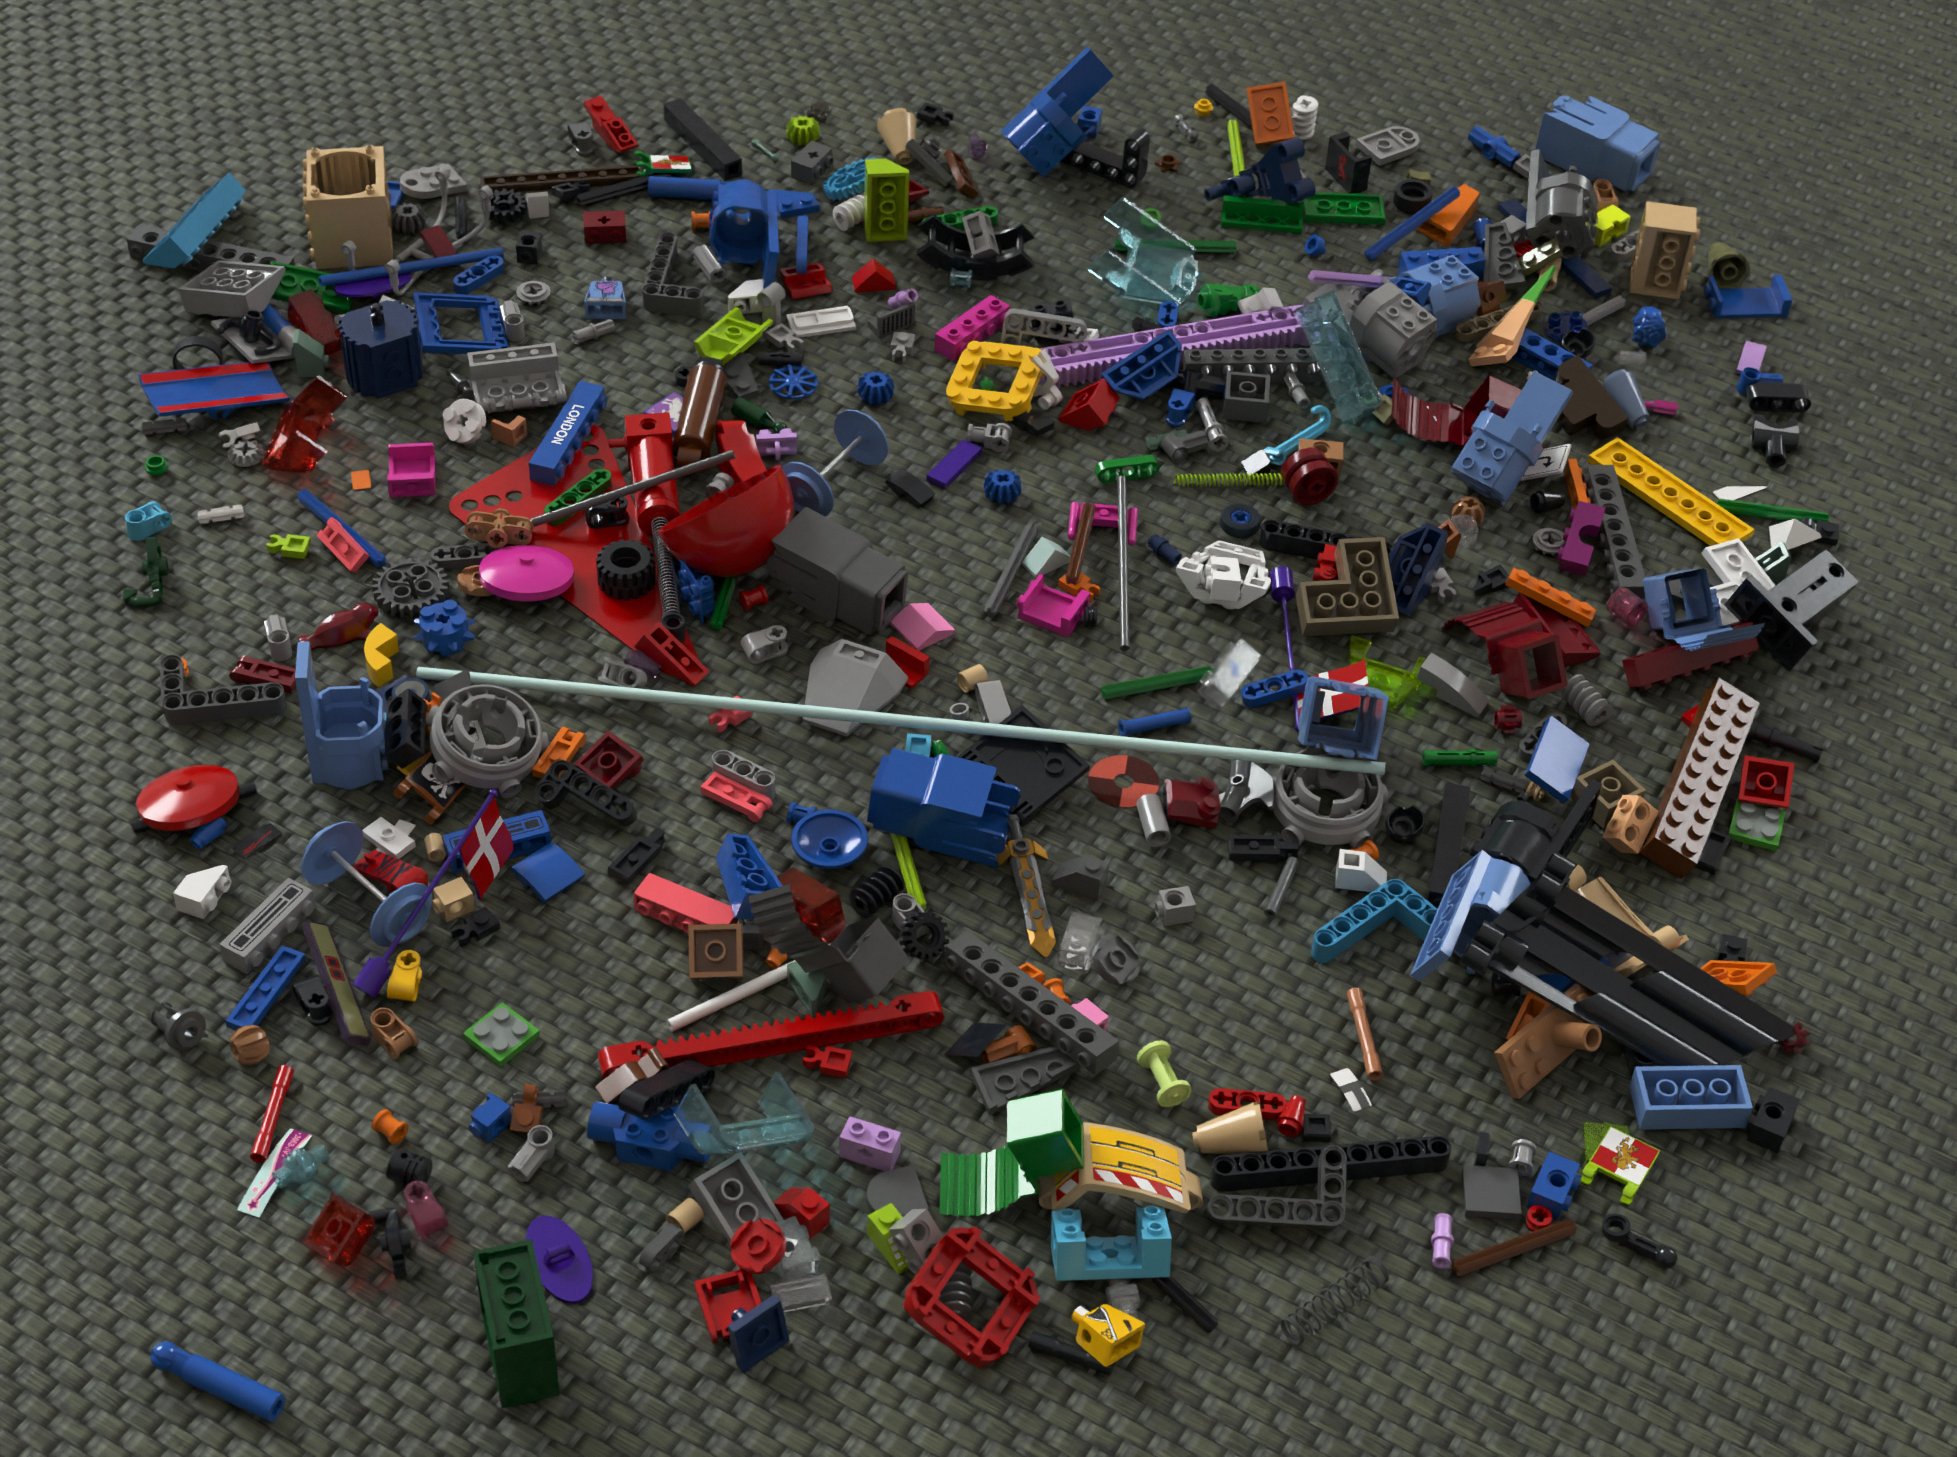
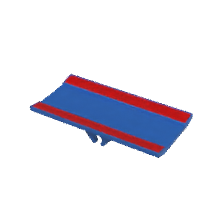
M243 362L138 374L141 387L159 417L206 411L217 420L216 414L220 410L223 411L221 416L225 419L235 408L290 401V397L283 391L272 373L269 362L255 364Z

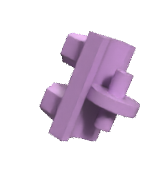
M790 428L782 429L780 434H771L769 430H760L759 435H756V445L760 456L775 455V460L780 461V455L797 454L796 433H792Z

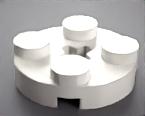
M459 399L443 411L444 429L450 440L462 444H470L481 436L482 433L480 431L482 426L485 427L486 415L484 409L478 403L469 399ZM464 417L468 418V420L465 422L466 426L462 425V420Z

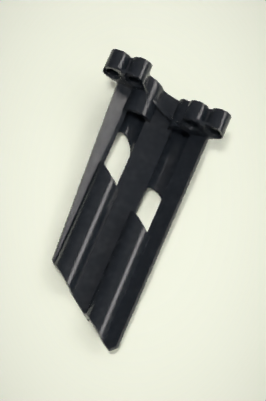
M1556 851L1550 856L1537 878L1494 921L1489 923L1484 920L1460 959L1461 963L1482 976L1486 973L1484 972L1486 968H1489L1582 1022L1597 1025L1602 1033L1661 1066L1724 1065L1748 1056L1760 1048L1774 1043L1777 1044L1793 1037V1026L1568 888L1566 885L1570 881L1569 876L1578 864ZM1626 952L1658 972L1633 982L1602 963L1600 959L1608 954ZM1536 975H1564L1594 995L1576 1002L1537 978Z

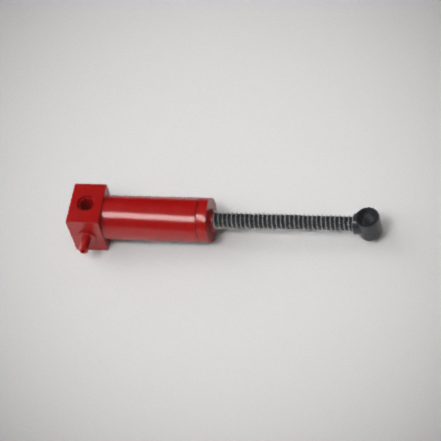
M670 412L625 415L626 434H624V438L609 439L608 442L609 448L625 447L633 483L674 470ZM676 479L638 491L634 493L639 528L645 534L653 536L663 613L661 624L677 640L683 643L686 637L685 619L679 610L673 555L666 548L657 533L661 527L681 515Z

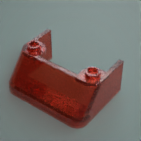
M318 375L283 410L261 465L269 470L297 473L313 471L318 461L327 452L326 449L316 443L320 431L324 427H330L335 419L333 417L334 410L347 399L348 395Z

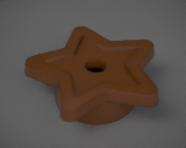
M1170 154L1163 155L1161 160L1155 161V165L1161 167V172L1168 170L1177 172V165L1180 164V160H1177L1175 156Z

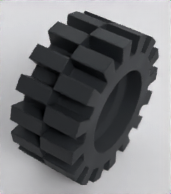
M919 912L905 918L906 923H902L900 928H903V932H899L898 935L903 936V940L899 941L900 945H905V948H903L905 953H910L909 956L916 959H933V957L941 955L939 952L945 951L946 947L943 945L949 943V939H945V935H950L949 930L944 929L948 925L946 922H941L943 919L941 916H935L936 913ZM923 925L927 926L932 933L931 941L926 946L919 944L916 937L917 930Z

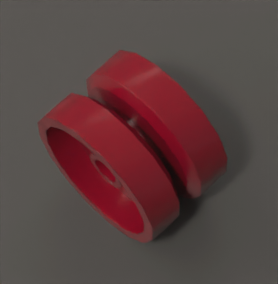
M1310 447L1297 451L1285 461L1281 469L1283 482L1290 490L1295 501L1301 505L1309 506L1320 503L1327 499L1338 485L1339 478L1337 472L1329 463L1325 454L1318 448Z

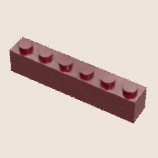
M1753 622L1738 623L1732 625L1731 628L1734 630L1753 626ZM1756 636L1751 639L1694 651L1686 650L1685 647L1682 648L1680 643H1674L1623 659L1622 663L1628 686L1644 690L1652 688V683L1657 681L1659 684L1673 681L1672 677L1676 675L1679 678L1692 675V670L1698 669V671L1711 669L1714 663H1718V665L1732 662L1731 658L1736 656L1737 659L1749 657L1752 651L1759 649Z

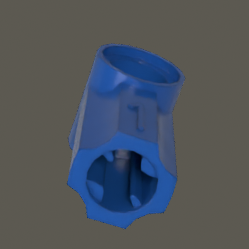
M1746 367L1742 370L1736 389L1740 394L1746 396L1748 385L1755 382L1783 383L1782 374L1760 373L1755 368Z

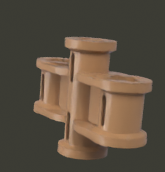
M503 508L497 509L493 513L474 511L468 515L464 531L469 539L487 541L493 548H502L506 544H529L532 539L534 523L527 517L513 516L508 510Z

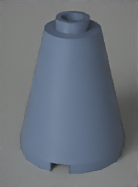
M1620 369L1603 379L1605 383L1602 386L1628 417L1627 425L1631 429H1642L1645 427L1650 416L1633 372L1631 370L1626 372L1625 369Z

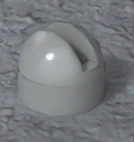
M965 703L952 705L950 707L952 720L967 721L970 716L969 706Z

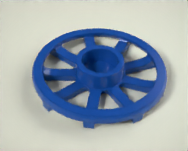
M789 364L787 367L774 370L769 379V386L776 395L782 398L801 399L811 395L816 390L818 379L817 375L808 370L806 366L798 367ZM793 371H799L796 375L793 374ZM803 373L808 374L807 376L800 377ZM781 376L784 379H775V377ZM813 379L814 383L806 382L805 380ZM774 383H784L776 388L773 386ZM802 385L808 386L812 388V390L807 393L802 388ZM785 388L788 390V395L779 393V391ZM800 391L802 394L798 396H792V392Z

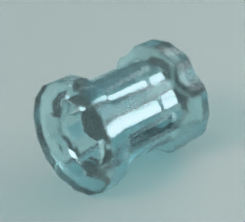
M952 268L950 287L959 285L967 286L968 289H971L973 270L968 272L956 271L955 268Z

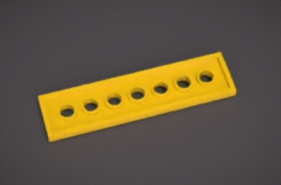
M1618 437L1588 456L1587 462L1591 465H1614L1619 484L1710 546L1738 538L1743 543L1753 536L1754 529Z

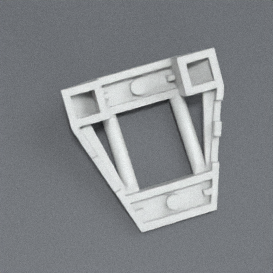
M1217 541L1205 547L1202 553H1193L1190 559L1187 557L1181 559L1176 567V573L1194 598L1200 599L1201 602L1206 604H1220L1226 609H1240L1266 594L1271 584V579L1268 577V569L1265 568L1266 561L1263 551L1223 541ZM1210 556L1238 558L1240 564L1250 566L1239 592L1238 602L1210 599L1209 590L1205 589L1204 565L1201 564L1206 560V564H1209Z

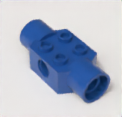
M596 1101L590 1113L587 1137L590 1140L614 1144L617 1160L671 1171L684 1159L703 1163L708 1162L714 1144L715 1125L688 1120L685 1107L674 1106L647 1120H643L621 1111L618 1105Z

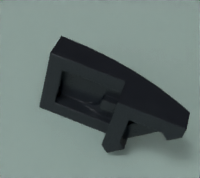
M1501 564L1486 572L1479 570L1473 593L1475 595H1483L1509 587L1505 585L1509 574Z

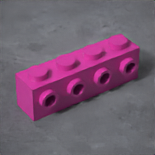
M992 295L988 296L935 333V351L952 361L957 360L967 348L969 342H982L1003 327L1006 312L1010 310V305Z

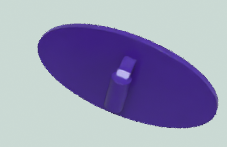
M411 273L398 274V289L410 282ZM390 276L335 284L334 292L345 297L371 296L377 300L380 298V294L391 292L393 288L390 285Z
M540 1216L534 1219L527 1229L526 1240L532 1239L542 1286L560 1301L571 1304L582 1302L588 1297L593 1284L592 1264L583 1242L570 1226L558 1218Z

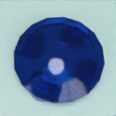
M1580 311L1552 312L1546 322L1545 330L1553 340L1561 342L1563 336L1571 329L1580 331L1582 328H1588L1586 320L1582 318Z

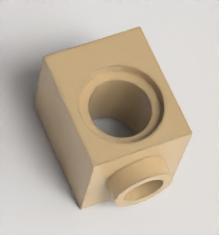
M462 877L433 889V908L437 914L443 916L446 922L475 911L473 893Z

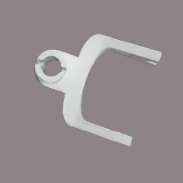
M1046 349L1038 353L1041 359L1036 355L1030 360L1047 376L1046 382L1037 385L1033 395L1042 396L1038 399V404L1043 410H1047L1050 406H1055L1062 401V394L1055 385L1059 380V375ZM1015 369L1010 374L1015 378L1018 370Z

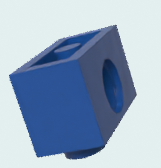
M1549 1152L1532 1188L1526 1208H1531L1535 1205L1544 1206L1551 1211L1552 1218L1558 1220L1562 1210L1567 1212L1573 1199V1196L1569 1195L1570 1191L1576 1192L1582 1176L1577 1175L1580 1164Z

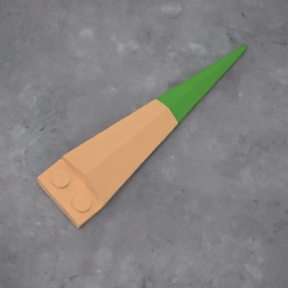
M1554 264L1476 345L1477 349L1468 359L1471 367L1506 363L1514 356L1535 304L1556 271Z

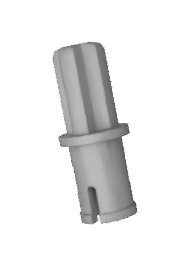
M610 319L597 324L590 323L588 327L572 331V335H575L573 336L574 342L580 344L591 339L597 340L599 336L613 332L615 325Z
M1286 373L1283 379L1289 389V395L1294 398L1299 409L1307 408L1311 401L1305 393V386L1299 382L1295 373Z

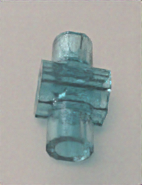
M320 1143L308 1151L303 1147L296 1148L283 1159L282 1164L284 1166L274 1171L272 1177L280 1188L287 1186L293 1181H296L298 1185L304 1184L319 1172L318 1166L329 1159V1154Z

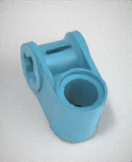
M151 501L142 507L126 513L127 535L129 539L134 541L143 540L156 532L168 528L172 522V516L167 511H163L159 503Z

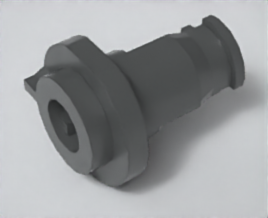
M162 1001V1006L167 1009V1018L154 1009H151L149 1013V1021L165 1033V1040L173 1049L187 1051L195 1047L202 1037L208 1038V1034L205 1031V1018L194 1009L179 1010L169 1002Z

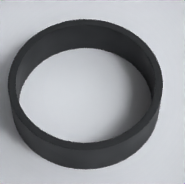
M190 336L179 341L174 348L173 367L175 370L187 369L179 363L176 356L181 350L192 346L211 350L220 361L218 365H223V352L220 346L209 338Z

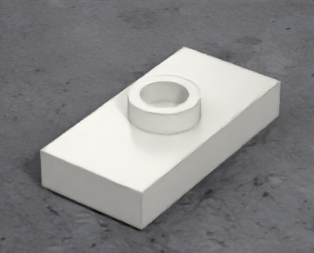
M379 817L362 830L365 839L396 859H400L416 847L415 840L382 817Z

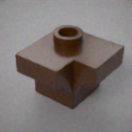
M1504 280L1479 282L1477 284L1481 301L1480 307L1477 309L1478 317L1500 310L1499 303L1507 301Z

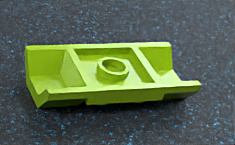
M735 307L696 339L694 346L700 357L723 360V366L738 353H743L761 338L763 331L773 324V320L768 319L762 325H758L745 320L740 309Z

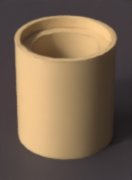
M977 664L958 673L957 682L961 690L968 693L975 689L976 683L988 682V675L985 668L981 664Z
M687 1198L666 1216L668 1224L672 1223L686 1233L704 1218V1212L695 1200Z

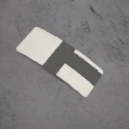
M1349 1068L1330 1074L1342 1090L1354 1112L1372 1105L1363 1087Z

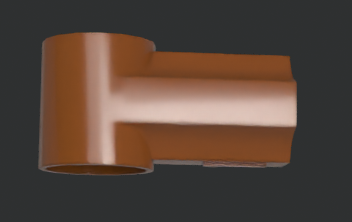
M1017 1025L1010 1028L1004 1034V1037L992 1041L981 1053L983 1063L987 1064L1036 1051L1037 1046L1022 1025Z

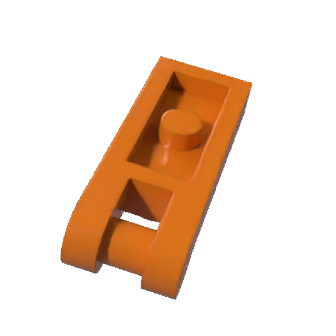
M563 726L533 767V776L542 779L555 761L565 760L570 762L578 749L584 746L586 734L571 732L570 728Z

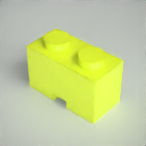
M1615 205L1597 212L1598 223L1595 224L1597 229L1595 244L1601 247L1610 242L1611 237L1618 238L1627 233L1631 216Z

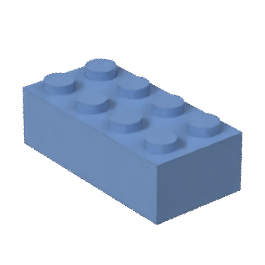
M1741 1065L1635 1067L1629 1085L1640 1130L1746 1128L1753 1109Z

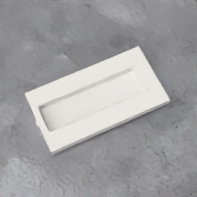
M848 306L786 314L789 328L796 333L797 338L856 330L854 316Z

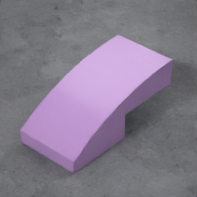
M1746 341L1736 374L1741 375L1742 370L1746 367H1752L1759 371L1767 346Z

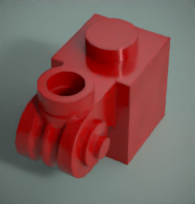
M1325 544L1324 552H1319L1316 566H1320V568L1315 567L1313 581L1339 579L1334 555L1337 546Z

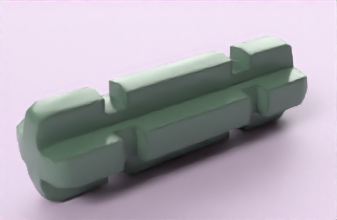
M1186 430L1176 431L1178 437L1188 435ZM1175 432L1158 435V438L1156 436L1147 438L1146 445L1148 449L1156 450L1159 446L1162 448V440L1169 434H1175Z

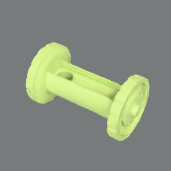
M1154 1041L1144 1046L1138 1052L1137 1061L1141 1067L1151 1068L1161 1088L1156 1096L1160 1106L1173 1107L1179 1105L1190 1096L1191 1087L1187 1081L1178 1080L1167 1060L1172 1052L1170 1045L1166 1041Z

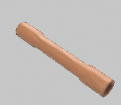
M1351 988L1347 991L1346 995L1358 1032L1367 1077L1372 1081L1379 1080L1383 1077V1071L1372 1038L1362 990L1360 988Z

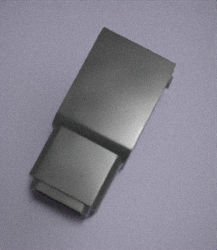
M805 507L787 524L782 532L771 540L777 550L774 551L775 555L768 557V573L792 587L790 590L792 593L787 597L789 600L828 621H834L838 618L872 636L876 631L881 632L903 609L908 581V572L905 571V566L874 550L871 542L865 537L810 508Z

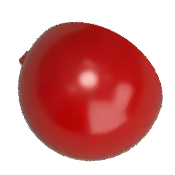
M778 464L707 498L665 524L657 533L669 552L678 561L683 560L687 567L693 571L713 577H735L753 572L765 565L770 555H775L774 551L777 549L771 540L782 532L793 519L794 501L790 483L783 468Z

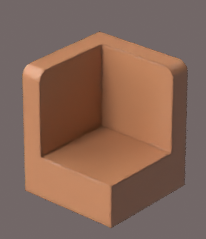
M518 415L509 424L494 419L491 421L492 438L515 447L527 436L526 418Z

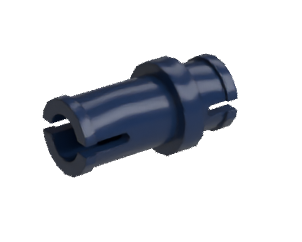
M1154 534L1149 539L1148 546L1153 549L1156 555H1161L1173 566L1181 560L1182 553L1169 545L1167 539L1160 538L1157 534Z

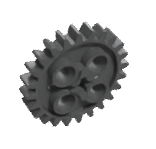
M411 557L408 558L407 562L399 559V564L396 565L390 562V568L383 566V573L377 572V578H373L372 593L374 601H377L378 607H383L384 612L391 610L392 616L399 612L402 618L406 613H409L410 617L413 618L414 613L420 615L423 607L439 602L442 603L445 601V597L449 596L448 575L444 574V568L438 569L437 563L430 565V560L422 563L421 558H418L416 562H412ZM406 575L409 577L410 585L407 582ZM411 588L413 593H415L416 600L413 599V596L411 594Z

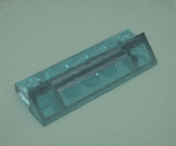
M1333 290L1314 298V302L1294 309L1342 425L1361 417L1365 419L1379 408L1383 402L1336 293Z

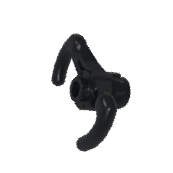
M247 310L242 318L225 320L217 328V332L223 334L230 327L240 328V337L244 341L254 343L261 340L270 345L256 347L254 349L256 355L272 354L282 347V342L263 326V314L257 310Z

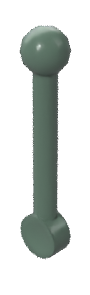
M758 139L751 141L752 146L760 148L771 157L772 161L776 162L778 160V155L772 154L759 143Z

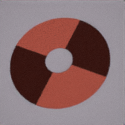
M1114 755L1098 761L1091 768L1088 776L1089 787L1095 796L1105 803L1118 807H1134L1141 796L1156 794L1159 788V778L1153 767L1139 758L1128 755ZM1119 774H1127L1133 778V784L1128 788H1121L1114 783V778Z

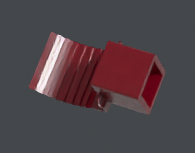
M1489 375L1482 385L1479 386V389L1475 390L1473 395L1470 396L1466 406L1461 407L1454 403L1433 404V402L1427 403L1424 400H1417L1416 397H1411L1408 392H1404V389L1399 386V382L1394 378L1391 414L1403 430H1407L1408 434H1413L1416 438L1420 437L1423 440L1427 441L1428 439L1436 442V440H1440V442L1449 441L1464 447L1473 433L1471 427L1481 411H1486L1488 401L1493 400L1496 402L1490 412L1505 418L1522 389Z
M1503 602L1447 620L1441 628L1444 629L1464 622L1478 637L1485 638L1489 665L1492 669L1491 673L1492 675L1498 674L1502 693L1532 699L1567 686L1559 636L1543 632L1540 619L1530 617L1517 604ZM1532 649L1537 677L1529 680L1524 651Z

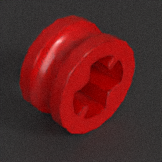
M1541 1205L1532 1206L1527 1212L1525 1219L1526 1227L1533 1232L1549 1226L1552 1221L1551 1211ZM1534 1217H1541L1540 1220H1543V1222H1538L1537 1218L1534 1219Z

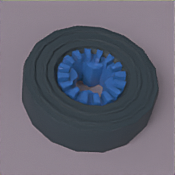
M1241 503L1230 504L1221 512L1220 526L1230 536L1237 538L1251 537L1259 530L1261 517L1258 510L1250 505Z

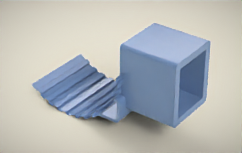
M1704 568L1676 571L1643 579L1651 629L1663 630L1666 639H1674L1678 644L1680 643L1682 648L1685 647L1686 650L1694 651L1751 639L1757 636L1762 631L1761 628L1764 627L1765 623L1733 630L1730 625H1722L1721 608L1716 595L1717 590L1710 589L1707 570ZM1680 579L1687 618L1676 620L1669 581Z

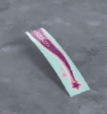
M291 1128L288 1130L256 1175L237 1209L238 1211L260 1218L282 1177L312 1135Z

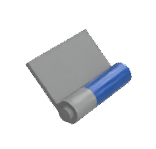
M269 303L266 309L261 312L264 317L263 326L282 342V347L278 351L267 355H256L254 353L256 347L270 345L261 340L254 343L244 341L240 337V328L230 327L222 334L252 364L295 358L293 339L296 328ZM228 319L213 320L211 325L217 330L219 325Z

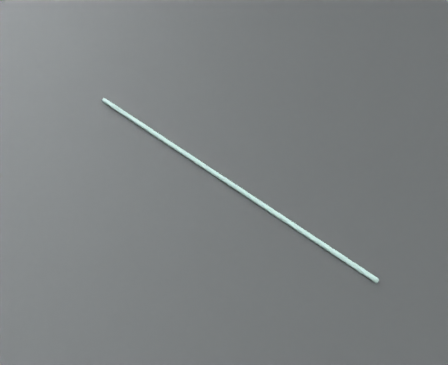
M418 667L416 677L418 679L444 681L462 671ZM470 672L471 684L495 685L507 688L1385 774L1386 762Z

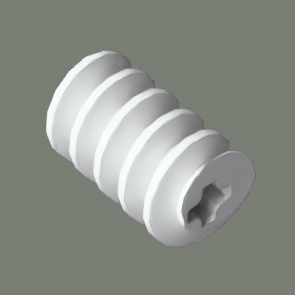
M1300 96L1297 102L1293 104L1292 124L1295 138L1307 140L1314 135L1318 101L1313 97Z
M865 192L834 207L833 219L840 230L846 231L848 228L853 227L854 224L857 225L860 221H864Z

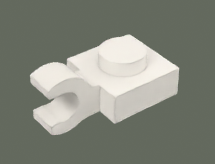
M256 422L233 430H223L218 435L219 437L223 435L229 437V443L222 445L223 448H229L236 439L242 438V441H246V439L256 438L255 434L260 429Z

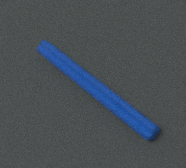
M1455 186L1451 187L1365 250V257L1369 261L1374 260L1460 196V190Z
M307 489L298 491V500L324 523L330 517L339 521L342 527L370 555L367 560L374 566L380 568L386 564V557L312 493Z

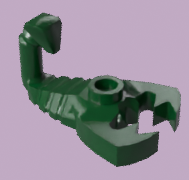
M157 537L146 538L147 561L142 562L143 575H148L153 596L136 598L137 589L124 590L123 601L127 605L130 604L134 607L153 606L163 601L162 578L169 575L167 557H162L161 548L157 544Z

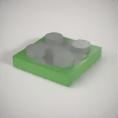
M1737 799L1728 836H1731V840L1777 852L1786 812L1758 804L1741 802Z
M503 1002L463 1033L464 1040L499 1067L505 1065L540 1037V1031Z

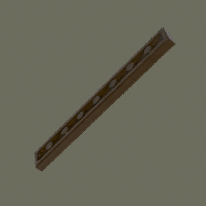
M634 165L481 176L480 184L481 188L489 186L493 194L495 190L502 192L503 189H506L508 192L511 189H514V192L552 190V186L565 183L575 184L578 181H584V185L590 184V187L608 186L639 178L640 176L637 175V171L642 172L643 167Z

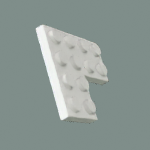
M1739 538L1706 547L1701 553L1724 583L1710 587V589L1717 590L1716 595L1721 608L1722 625L1732 626L1741 623L1724 604L1748 576L1752 574L1768 591L1775 586Z

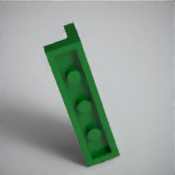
M1224 196L1221 227L1302 234L1305 203H1287L1280 200ZM1226 217L1235 218L1236 220H1226ZM1274 221L1276 222V224H1270L1268 222ZM1288 223H1296L1298 226H1292Z

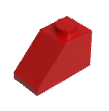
M810 1187L789 1188L773 1201L780 1215L809 1240L830 1224V1204Z

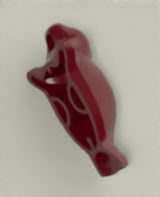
M365 602L358 603L349 611H341L328 616L312 635H301L297 639L299 642H310L311 651L317 648L341 646L354 640H366L371 632L369 626L379 614L378 608Z

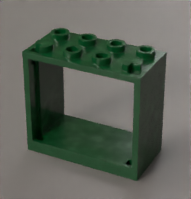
M532 1239L473 1251L481 1313L501 1409L560 1396L554 1336Z

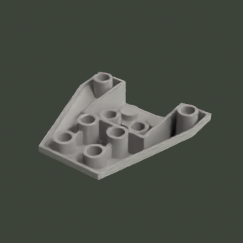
M841 639L821 648L812 661L805 705L879 712L899 696L908 681V676L887 653ZM808 717L802 718L804 723L846 737L863 724Z

